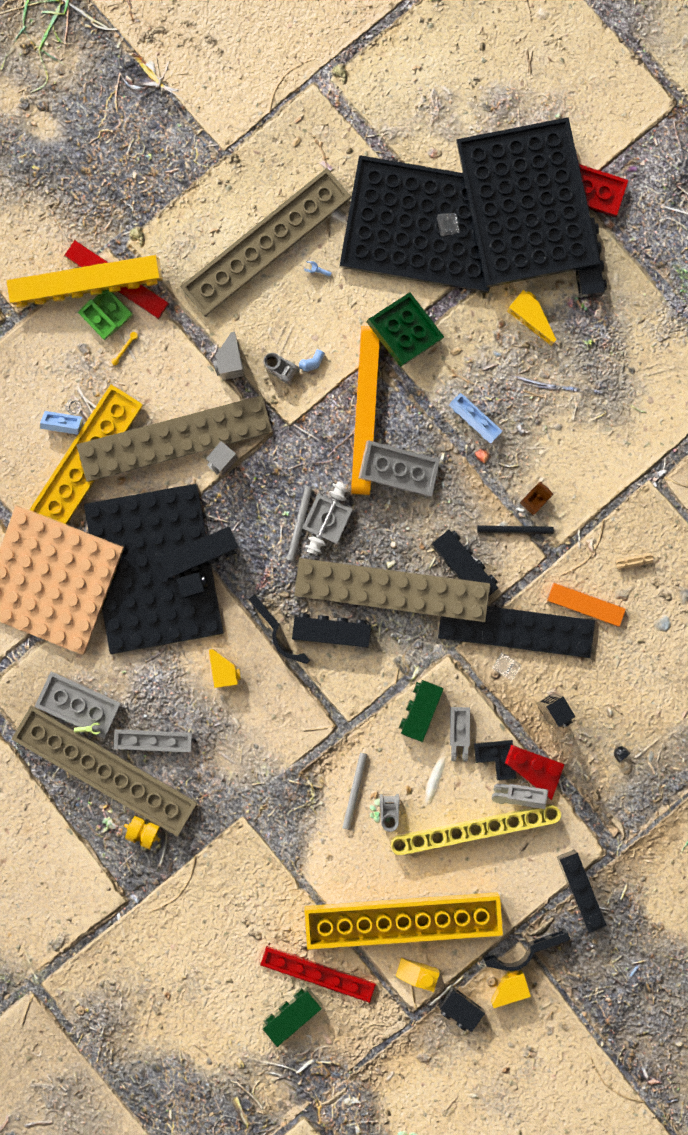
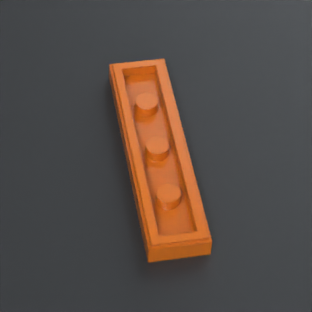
M556 583L552 584L547 598L548 602L620 627L626 610L623 607Z

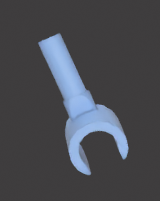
M306 261L312 265L311 270L304 268V271L331 276L332 272L318 267L316 262Z

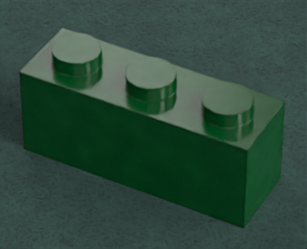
M422 679L420 683L416 682L413 689L415 697L413 701L409 700L406 711H408L406 719L402 718L398 727L401 729L400 733L423 743L444 688Z
M308 986L304 990L302 988L297 990L293 995L294 998L289 1003L288 1001L283 1002L278 1007L279 1011L275 1015L271 1013L263 1020L262 1030L277 1047L322 1009V1003Z

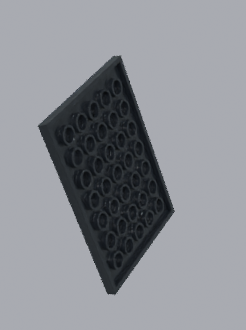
M569 117L456 139L486 288L600 265Z
M359 155L339 268L489 293L490 287L486 288L463 173Z
M197 483L84 504L89 534L124 547L102 606L110 654L224 634L212 565L206 563L201 565L202 569L194 573L190 571L183 573L184 577L198 572L201 573V576H205L208 587H205L206 592L182 598L177 580L167 579L158 558L206 536Z

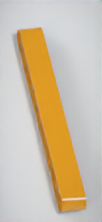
M361 326L351 494L370 495L371 488L370 481L358 478L366 441H373L380 341L369 326Z

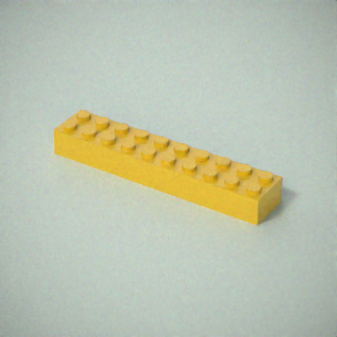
M498 892L305 906L304 909L307 949L503 936L501 903Z

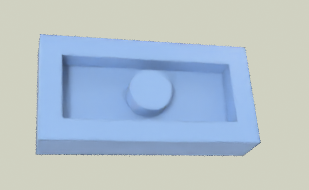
M45 411L40 422V429L78 435L83 421L80 416Z

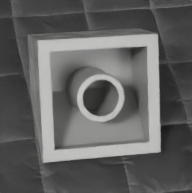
M231 332L216 354L217 361H213L217 376H221L222 380L245 376L238 339L235 332Z

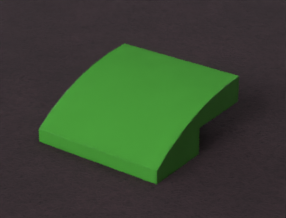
M109 290L102 291V294L97 295L93 300L90 299L78 311L82 318L104 340L116 332L134 315Z

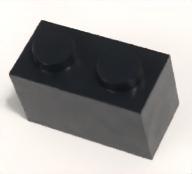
M453 986L439 1004L440 1013L449 1020L452 1018L457 1021L456 1025L463 1031L468 1029L470 1032H473L485 1015L484 1008Z

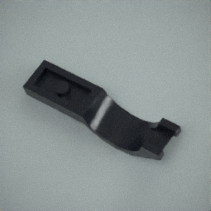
M255 594L249 598V601L273 628V644L277 651L290 659L304 664L309 663L310 660L304 653L299 655L289 654L279 646L277 630L280 624Z
M566 929L530 941L528 942V949L525 955L519 961L513 963H504L494 955L485 957L484 961L487 967L506 971L520 970L530 962L533 953L569 941L570 937Z

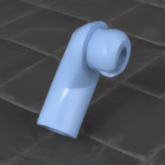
M317 349L313 358L302 359L299 362V368L306 372L318 369L325 353Z

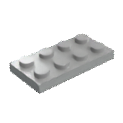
M368 440L366 441L358 479L432 497L440 460Z
M51 671L34 707L78 727L91 726L97 722L100 725H94L92 729L94 732L101 731L95 735L105 739L121 703Z

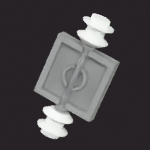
M341 482L332 484L335 487L334 491H329L331 497H333L332 500L317 494L302 529L316 535L315 537L308 538L311 541L310 545H305L308 548L307 552L315 556L318 553L322 554L320 551L321 546H326L321 539L324 538L335 544L338 543L353 510L339 503V501L347 500L344 495L346 492H350L347 489L348 486Z

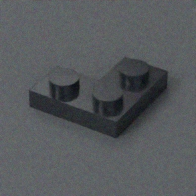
M513 740L474 743L475 762L495 761L497 781L517 779L516 772L505 763L510 747L513 745Z

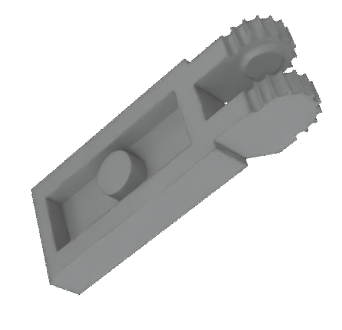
M450 707L451 761H456V746H463L462 759L463 761H468L470 707Z
M497 783L494 785L493 790L495 793L492 794L491 798L493 802L499 804L507 802L508 804L540 809L546 808L547 789Z

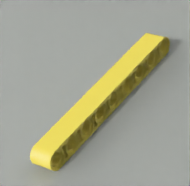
M546 804L545 809L532 807L395 836L391 841V848L395 854L405 855L540 827L558 822L561 818V812L555 805ZM549 809H555L556 815L554 818H547L546 813ZM530 813H536L537 819L535 822H528L527 817ZM511 817L518 818L516 826H509L508 821ZM492 821L499 822V828L497 830H491L489 828V825ZM473 825L480 826V832L478 834H472L470 832V829ZM454 829H460L462 831V834L459 838H453L451 836V833ZM437 832L443 835L442 840L439 842L432 840L433 835ZM418 836L424 839L423 844L420 846L413 844V840ZM398 840L405 843V847L401 850H397L394 847L395 842Z

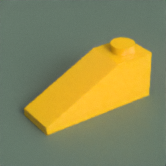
M522 290L507 312L552 346L556 338L539 302L536 300V296L530 291Z

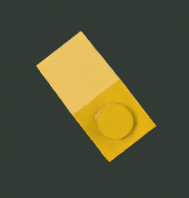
M210 649L209 656L214 688L239 684L238 680H241L240 668L236 669L234 663L215 649Z
M401 957L396 977L415 987L434 992L439 977V970L436 967Z
M522 970L508 971L507 975L502 977L491 998L493 1008L531 997Z

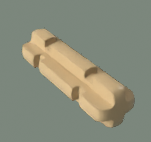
M652 553L643 554V556L637 555L625 559L615 560V565L619 570L626 567L640 566L643 563L650 564L653 563Z

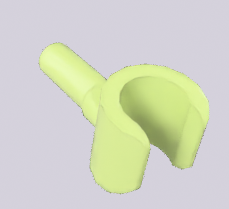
M95 722L91 726L74 728V732L99 734L101 731L94 732L92 727L100 724Z

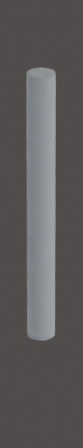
M305 486L287 556L289 561L295 560L312 492V487Z
M360 752L342 826L344 829L350 830L367 759L366 753Z

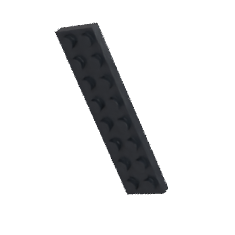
M487 606L485 622L440 616L438 638L591 658L595 620Z

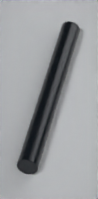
M477 525V533L554 534V527Z

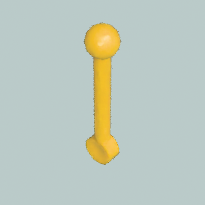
M136 332L130 334L131 338L117 357L112 359L111 363L113 365H118L119 359L133 340L138 338Z

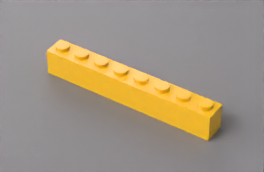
M157 255L6 280L9 301L11 304L16 305L17 308L27 307L28 303L33 302L37 305L45 304L46 300L51 299L53 301H63L65 297L69 296L81 298L83 294L87 293L99 295L104 290L117 292L122 287L135 289L139 288L140 284L153 286L157 285L158 281H163L160 260Z

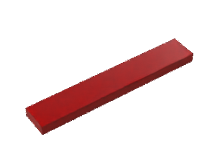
M76 240L73 241L64 254L67 259L79 267L109 263ZM141 284L139 288L128 289V287H122L120 291H117L158 320L169 305L167 301Z
M267 945L260 966L369 1003L376 987L375 982Z

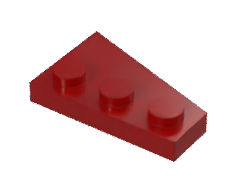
M511 745L505 761L510 768L526 779L532 786L547 789V798L553 799L565 764Z

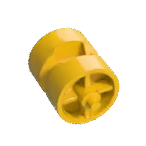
M134 816L129 825L126 823L124 825L127 828L125 840L132 843L139 841L140 846L150 850L154 842H160L161 840L157 835L160 826L153 823L145 824V820Z

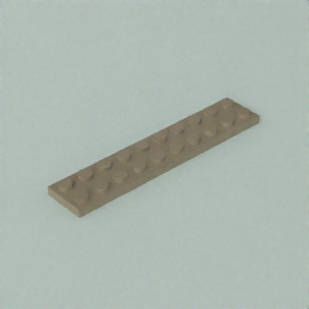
M326 168L181 285V289L203 316L206 317L351 199L350 194L330 170Z
M261 395L76 445L86 481L89 482L213 449L221 441L228 445L272 433L263 396Z
M299 558L294 596L485 622L490 583Z
M33 705L30 706L12 737L13 741L177 837L198 803L79 732L75 733L74 729Z

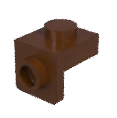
M539 482L521 500L520 504L534 516L553 496V493L546 485Z

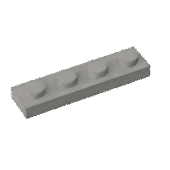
M115 729L114 749L192 752L193 733Z

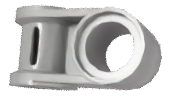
M268 353L264 357L265 369L284 383L291 385V380L296 372L300 371V368L276 353ZM270 358L277 360L278 363L275 367L267 365V361Z
M380 794L381 825L388 832L396 830L399 824V794L395 796H383V794ZM386 818H394L395 825L390 828L384 825Z

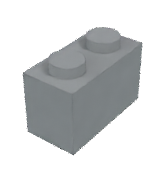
M221 441L206 458L209 462L207 466L217 475L219 472L224 475L238 460L235 452Z

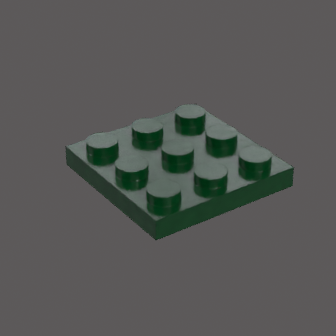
M411 292L366 321L400 367L444 338L443 334Z

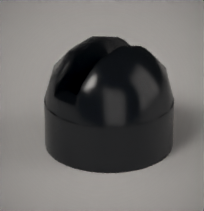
M619 746L614 750V757L618 763L631 754L624 746Z

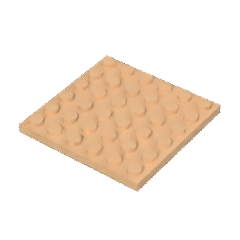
M16 505L0 547V622L84 655L124 547Z

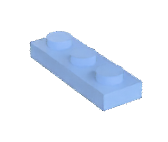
M462 393L456 396L449 404L455 413L459 414L468 425L473 427L490 444L501 434L502 430Z

